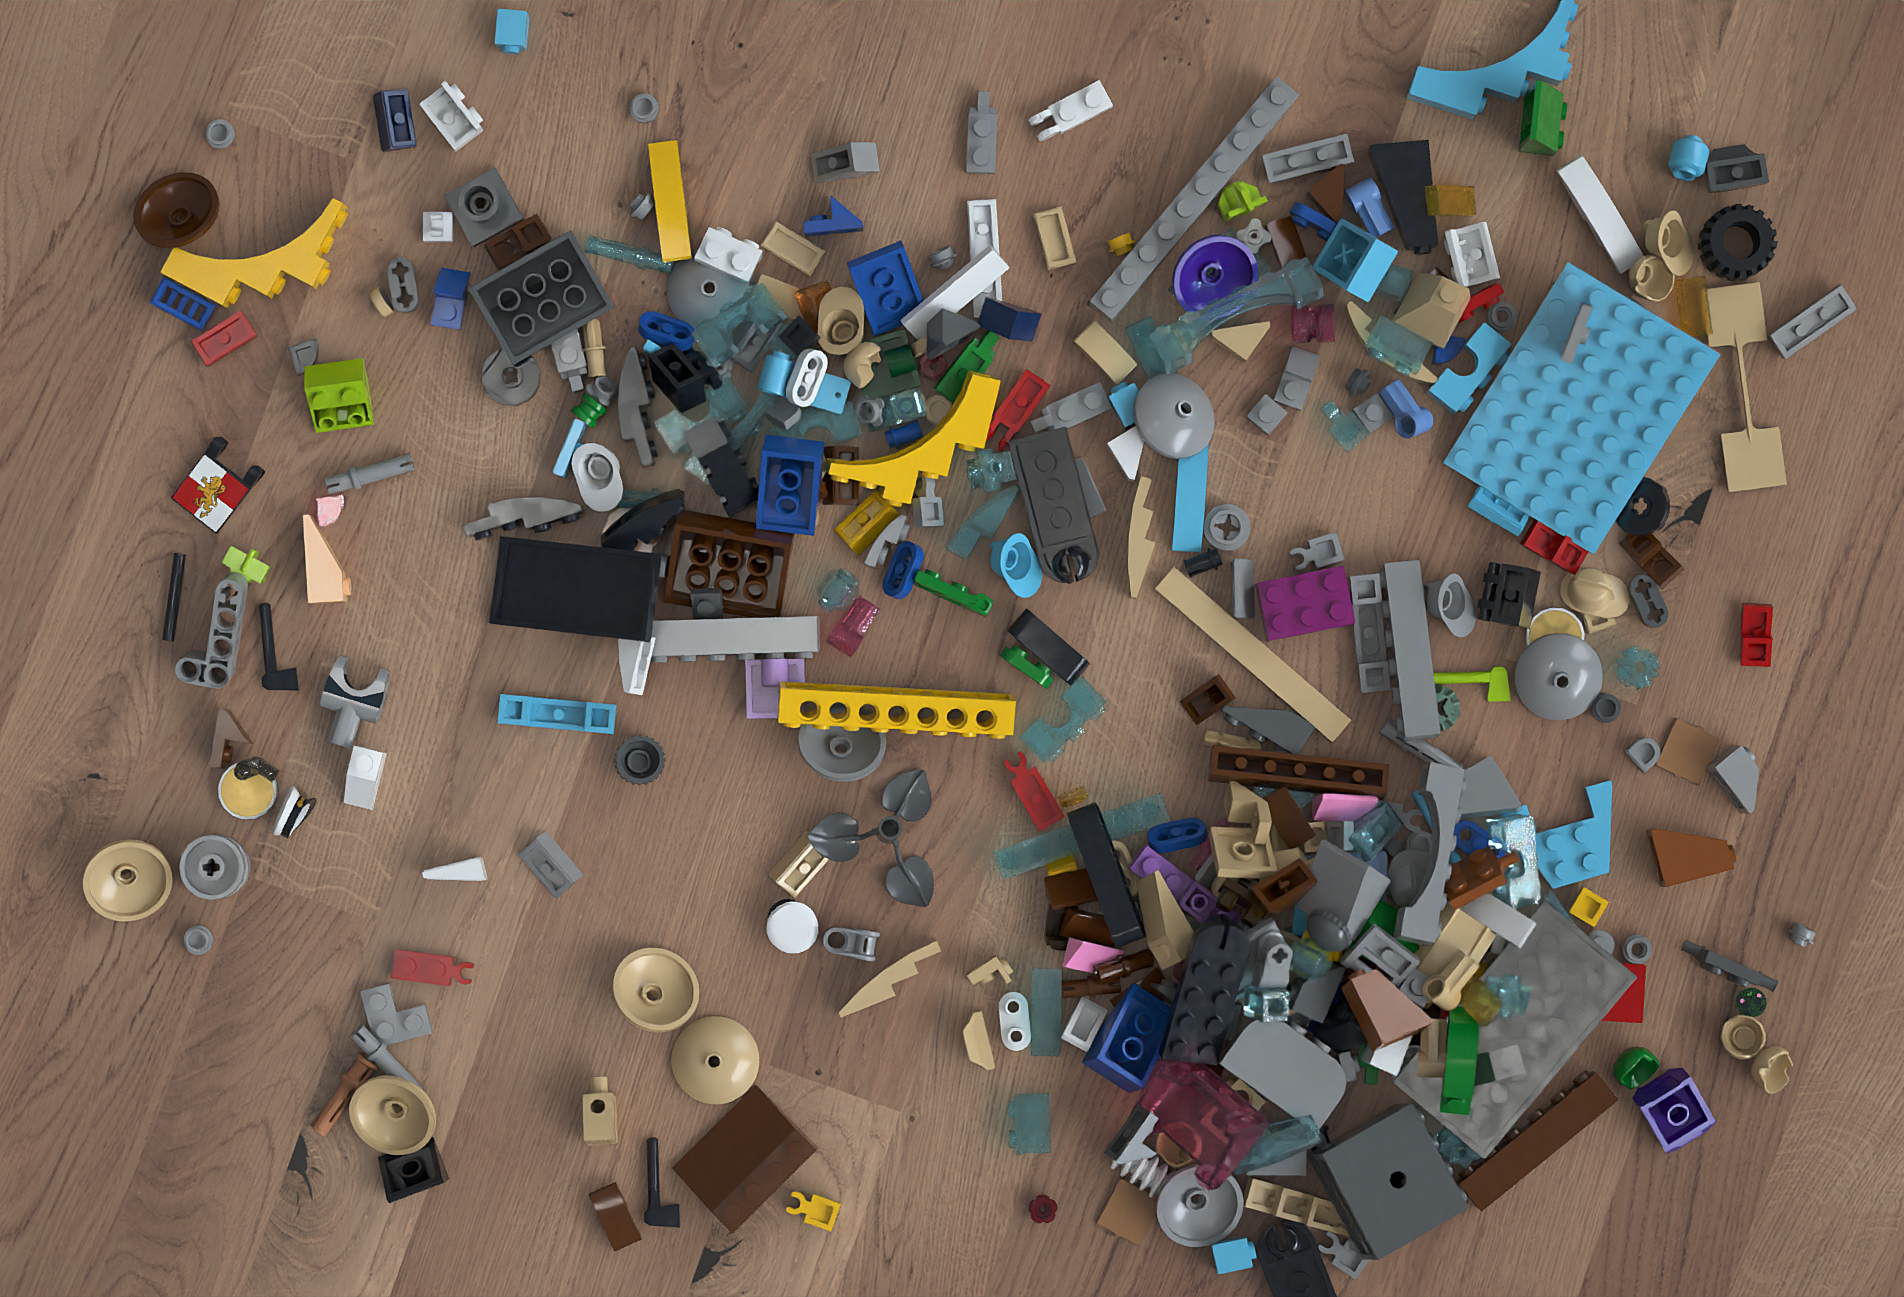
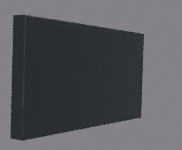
M501 536L489 623L651 643L662 554Z

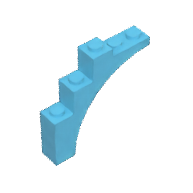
M1560 0L1552 19L1542 33L1518 53L1491 66L1468 71H1439L1418 66L1414 72L1406 98L1473 120L1477 113L1482 114L1487 97L1483 96V93L1515 103L1519 96L1524 97L1530 82V80L1525 79L1526 76L1558 86L1562 79L1567 80L1572 63L1567 62L1570 54L1560 51L1559 48L1564 49L1567 44L1570 32L1565 31L1568 20L1574 21L1579 4L1574 3L1575 0Z

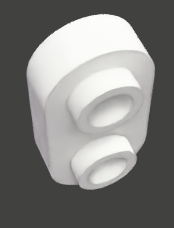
M809 348L802 351L798 356L786 387V397L791 404L806 407L814 401L828 365L827 357L822 351Z
M1008 992L999 1001L1001 1037L1008 1049L1020 1051L1026 1048L1031 1040L1028 1003L1022 994ZM1012 1001L1019 1004V1009L1016 1012L1008 1010V1004ZM1013 1031L1021 1032L1022 1038L1020 1041L1015 1042L1011 1039L1010 1036Z

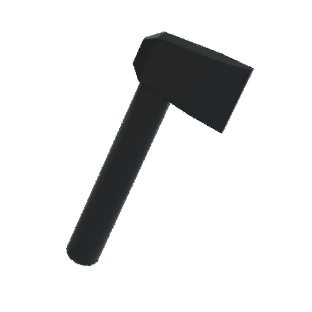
M262 603L259 605L266 673L262 677V687L266 690L299 691L296 667L277 671L271 605L269 603Z
M655 1137L648 1138V1209L644 1212V1222L649 1226L680 1228L679 1204L660 1207L658 1139Z

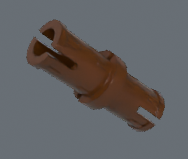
M1149 949L1126 956L1124 954L1118 955L1117 959L1094 965V978L1100 984L1113 978L1129 977L1135 971L1153 967V956Z
M1093 975L1087 976V979L1061 980L1062 989L1074 988V990L1062 991L1063 999L1089 996V999L1095 998V995L1121 993V985L1108 986V984L1120 983V977L1100 984L1093 978Z

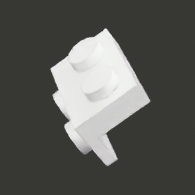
M444 81L441 83V88L419 105L453 149L458 151L484 131L479 125L483 119L473 106L469 109L465 107L461 101L465 96L455 83L449 86Z
M1486 222L1445 231L1444 247L1447 254L1451 255L1453 263L1451 275L1454 282L1469 288L1500 279Z
M709 227L694 257V261L748 284L758 262L762 258V250L759 249V245L748 239H743V241L732 237L733 234L724 228L717 227L715 230Z

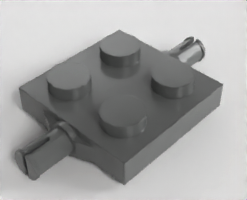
M1687 939L1682 945L1681 951L1695 956L1696 960L1702 962L1700 968L1720 976L1725 972L1729 974L1727 980L1747 988H1749L1750 984L1769 989L1772 992L1777 987L1778 980L1762 974L1761 971L1756 972L1710 950H1706L1705 946L1697 945Z

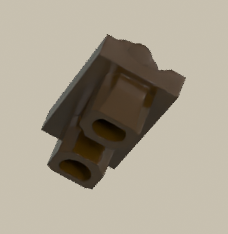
M1227 877L1218 889L1220 894L1215 906L1227 913L1231 911L1235 903L1242 906L1245 910L1239 920L1248 927L1252 928L1260 919L1263 920L1268 914L1251 891V888L1257 885L1260 879L1249 881L1246 878H1240L1238 882H1235Z

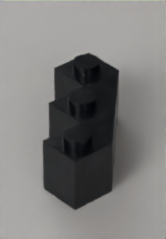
M714 416L683 433L729 517L758 502L759 485L755 477L749 479L742 466L747 463L739 449L733 451L727 438L732 435L724 420L718 422Z

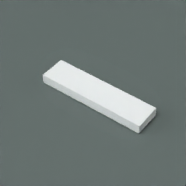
M996 199L967 201L970 261L989 245L999 254ZM1001 276L973 298L974 318H979L985 297L1002 301Z
M989 245L902 318V324L917 340L926 337L927 322L942 308L957 313L1010 267Z

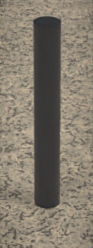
M174 553L162 638L165 641L174 642L185 554Z

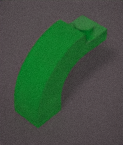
M1456 1006L1454 1009L1449 1010L1445 1067L1439 1109L1441 1113L1469 1115L1477 1063L1479 1008Z

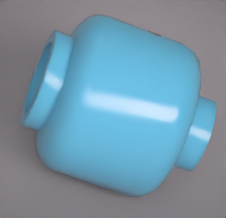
M1687 135L1685 138L1677 139L1672 144L1668 167L1676 178L1692 181L1704 174L1709 157V148L1702 142L1701 138L1694 135Z

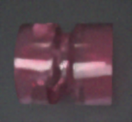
M1308 305L1292 306L1291 333L1293 344L1310 343L1312 339H1316L1318 343L1335 342L1334 305H1317L1315 309H1311Z

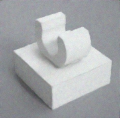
M423 212V242H453L454 213Z

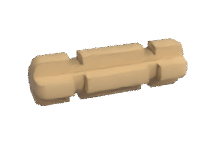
M1212 730L1205 732L1204 745L1213 747V745L1261 750L1262 744L1258 740L1249 739L1248 741L1244 737L1226 733L1220 735L1218 734L1219 732Z

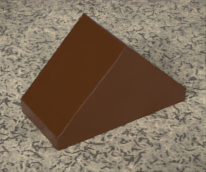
M1339 164L1306 194L1325 217L1336 223L1342 218L1346 164Z
M1217 674L1182 699L1180 703L1195 724L1198 725L1236 697L1221 676Z
M1301 858L1253 886L1251 891L1268 913L1291 910L1315 886L1317 879Z

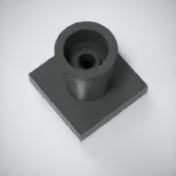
M496 168L444 195L473 248L524 220ZM481 200H486L484 208L479 209L476 207Z

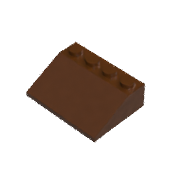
M682 510L677 516L674 527L664 602L692 607V589L721 588L724 613L750 618L781 617L795 533L756 529L755 522Z
M755 1085L672 1168L713 1215L733 1234L818 1147Z

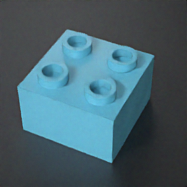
M1341 218L1311 269L1346 291L1369 302L1398 251L1363 229Z

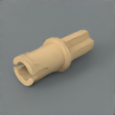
M593 319L583 325L585 340L583 352H586L588 378L607 376L603 350H606V346L602 345L600 321Z

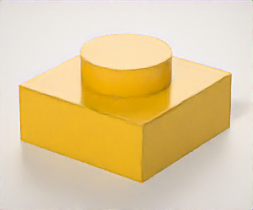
M1582 887L1568 913L1595 927L1609 902Z

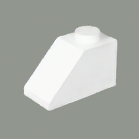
M360 746L353 747L346 776L344 803L373 810L387 753Z

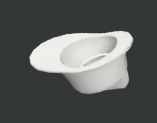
M585 443L578 447L573 454L571 464L580 494L584 502L591 509L599 512L610 511L618 505L623 494L619 461L615 454L603 445Z

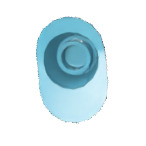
M1016 533L1008 539L992 542L990 544L992 550L990 564L994 573L1006 580L1015 595L1022 598L1034 595L1041 585L1042 567L1026 536Z

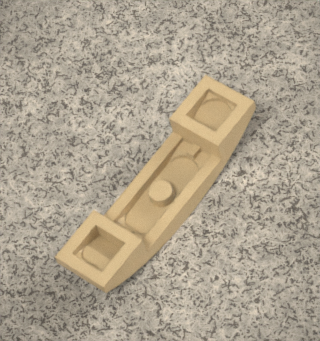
M1352 301L1345 306V313L1355 336L1368 353L1380 364L1402 378L1419 384L1432 386L1438 380L1417 359L1408 368L1365 329L1372 321L1369 316Z

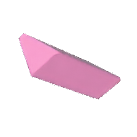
M1323 793L1312 799V818L1315 821H1354L1355 823H1365L1370 819L1378 802V797Z
M1069 937L1062 966L1093 973L1094 965L1117 959V956L1123 954L1124 951Z

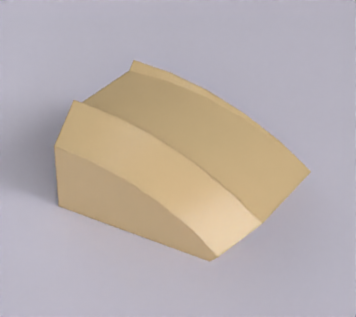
M1446 903L1444 910H1440L1438 922L1442 923L1440 937L1438 940L1435 939V943L1428 946L1419 944V949L1415 952V955L1419 957L1420 963L1416 966V969L1427 977L1440 975L1459 950L1467 954L1476 963H1479L1496 935L1489 927L1483 925L1459 908L1454 910L1452 905Z

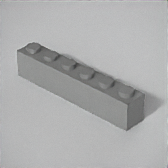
M1420 560L1384 563L1382 572L1378 573L1380 575L1381 590H1385L1386 601L1381 603L1383 618H1388L1389 629L1385 630L1386 647L1392 648L1393 658L1388 659L1390 676H1395L1396 687L1392 688L1393 705L1399 706L1400 716L1395 717L1397 734H1402L1403 741L1438 738L1441 732Z
M819 617L653 621L651 637L656 639L650 663L667 662V657L679 656V662H695L696 656H708V661H726L725 655H737V660H755V654H766V659H784V653H796V659L813 658V653L820 652Z

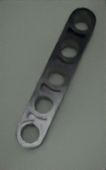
M1094 802L1068 812L1067 816L1115 945L1119 948L1145 938L1146 933L1099 806Z

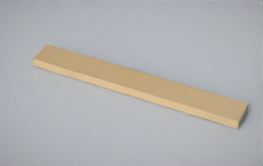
M1175 567L1171 569L1155 588L1160 595L1301 717L1316 726L1315 729L1331 743L1350 723V718Z

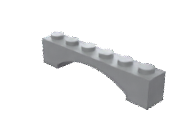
M1429 762L1422 767L1418 795L1424 796L1430 814L1432 827L1431 856L1425 878L1416 896L1407 907L1405 906L1397 911L1393 934L1394 939L1428 946L1435 943V939L1438 940L1440 937L1442 923L1438 921L1440 910H1444L1447 900V894L1443 892L1445 882L1449 881L1452 866L1448 863L1450 853L1454 852L1457 837L1453 834L1455 824H1458L1461 818L1462 808L1458 805L1460 795H1463L1466 789L1467 780L1463 778L1465 769Z

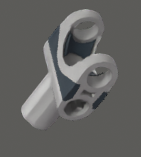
M340 655L327 678L320 707L336 711L326 741L352 749L360 720L377 724L387 697L390 670L381 668L377 679H374L368 688L357 690L348 681V670L346 669L349 658Z

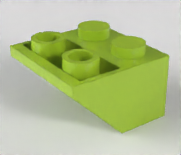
M363 358L305 366L304 389L316 433L374 425L369 382Z

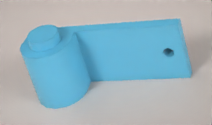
M773 351V355H766L757 390L787 399L786 387L795 366L794 362L789 361L790 355L778 351ZM825 373L817 395L809 406L842 415L851 381Z

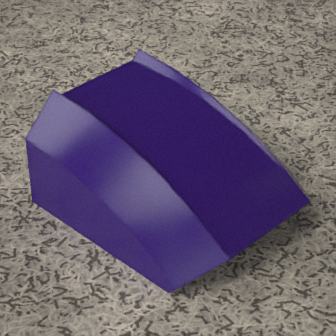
M1682 1067L1668 1069L1661 1076L1638 1088L1632 1098L1666 1154L1682 1148L1706 1133L1716 1123L1691 1076Z

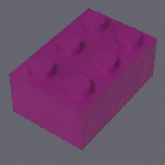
M1344 566L1255 584L1266 642L1356 623Z

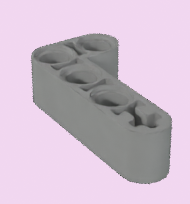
M231 572L217 585L207 652L190 650L180 658L175 665V674L180 681L220 689L225 687L234 676L248 591V582L242 574ZM229 584H232L233 590L236 591L234 595L231 597V600H228L231 595V587L228 586ZM222 611L230 612L234 617V621H226L222 617ZM218 639L226 640L230 645V649H222L218 645ZM190 661L194 663L197 671H189L185 666V662ZM214 667L222 668L226 673V677L217 676L214 672Z

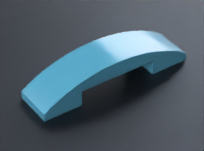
M1208 444L1199 453L1188 458L1178 459L1177 461L1178 469L1171 551L1201 553L1207 483Z
M500 694L497 723L614 734L617 705Z

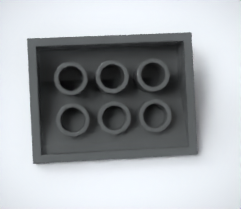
M571 230L468 288L512 365L615 308Z

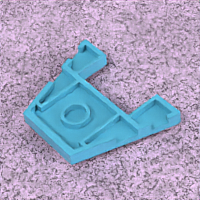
M1611 780L1584 787L1592 817L1535 834L1527 805H1522V810L1518 813L1501 815L1551 889L1609 873L1612 806Z

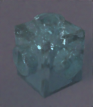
M993 449L976 452V458L967 461V477L972 484L973 490L984 488L985 493L1001 490V484L1016 480L1010 451L994 454Z
M1639 645L1622 651L1624 657L1616 659L1618 666H1615L1620 683L1624 682L1625 687L1635 685L1636 690L1652 685L1651 679L1658 676L1657 670L1660 669L1655 653H1650L1649 649L1640 650ZM1637 662L1642 663L1644 668L1642 673H1638L1635 670Z
M1504 973L1503 978L1487 975L1479 1003L1495 1008L1494 1014L1511 1018L1512 1013L1524 1016L1532 987L1520 984L1522 978Z
M1444 1126L1437 1134V1141L1439 1143L1437 1150L1449 1162L1467 1168L1472 1161H1477L1481 1157L1447 1127Z

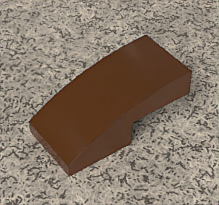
M535 214L514 225L506 233L485 243L484 247L499 271L538 249L552 238L539 216Z
M1629 534L1620 542L1621 547L1648 576L1653 578L1661 589L1666 587L1684 570L1683 566L1662 547L1661 542L1653 534L1646 536Z
M616 1182L589 1193L594 1209L614 1251L642 1240L641 1234Z

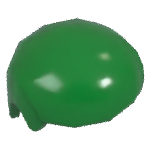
M1632 1047L1619 1054L1614 1063L1613 1075L1622 1086L1624 1085L1630 1090L1650 1079L1660 1066V1062L1647 1048Z

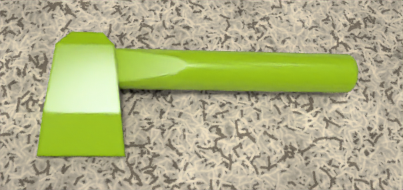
M1494 666L1490 671L1433 673L1435 684L1489 683L1487 702L1511 701L1508 675L1503 666Z

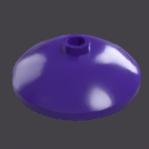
M1221 234L1206 236L1192 243L1180 255L1173 271V291L1177 301L1191 315L1204 320L1223 319L1242 309L1252 297L1258 282V266L1251 250L1237 238ZM1209 267H1213V271L1210 274H1205Z

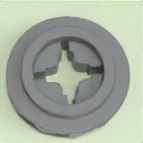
M1222 504L1213 508L1204 521L1205 537L1213 547L1222 551H1231L1241 547L1247 541L1250 534L1251 525L1247 514L1240 507L1232 504ZM1228 515H1230L1231 525L1240 530L1229 532L1226 540H1224L1223 530L1219 529V527H1214V525L1224 524Z

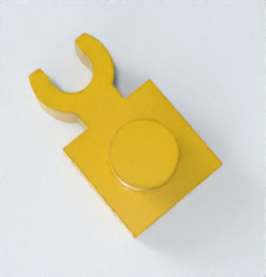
M792 1191L791 1196L800 1200V1206L797 1208L787 1206L786 1211L790 1214L805 1213V1223L831 1232L841 1203L815 1193L811 1201L806 1200V1197L801 1192Z

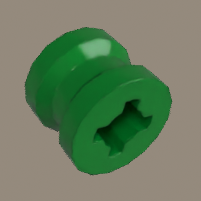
M584 393L581 397L582 402L578 406H574L570 411L594 429L597 425L596 420L600 416H604L607 410L588 394Z

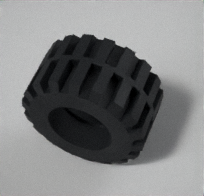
M1735 204L1731 207H1724L1706 221L1703 225L1704 229L1700 231L1699 238H1701V242L1698 243V250H1702L1700 258L1702 262L1706 260L1708 263L1706 268L1710 272L1714 270L1717 272V277H1727L1729 281L1736 279L1741 281L1754 276L1768 265V262L1775 255L1773 253L1774 249L1777 248V241H1774L1777 233L1776 229L1772 230L1770 226L1773 223L1771 219L1768 218L1766 220L1763 217L1765 213L1762 210L1755 211L1752 205L1744 207L1742 204ZM1731 226L1741 227L1750 234L1753 241V249L1747 258L1737 259L1725 251L1722 244V236L1727 228Z

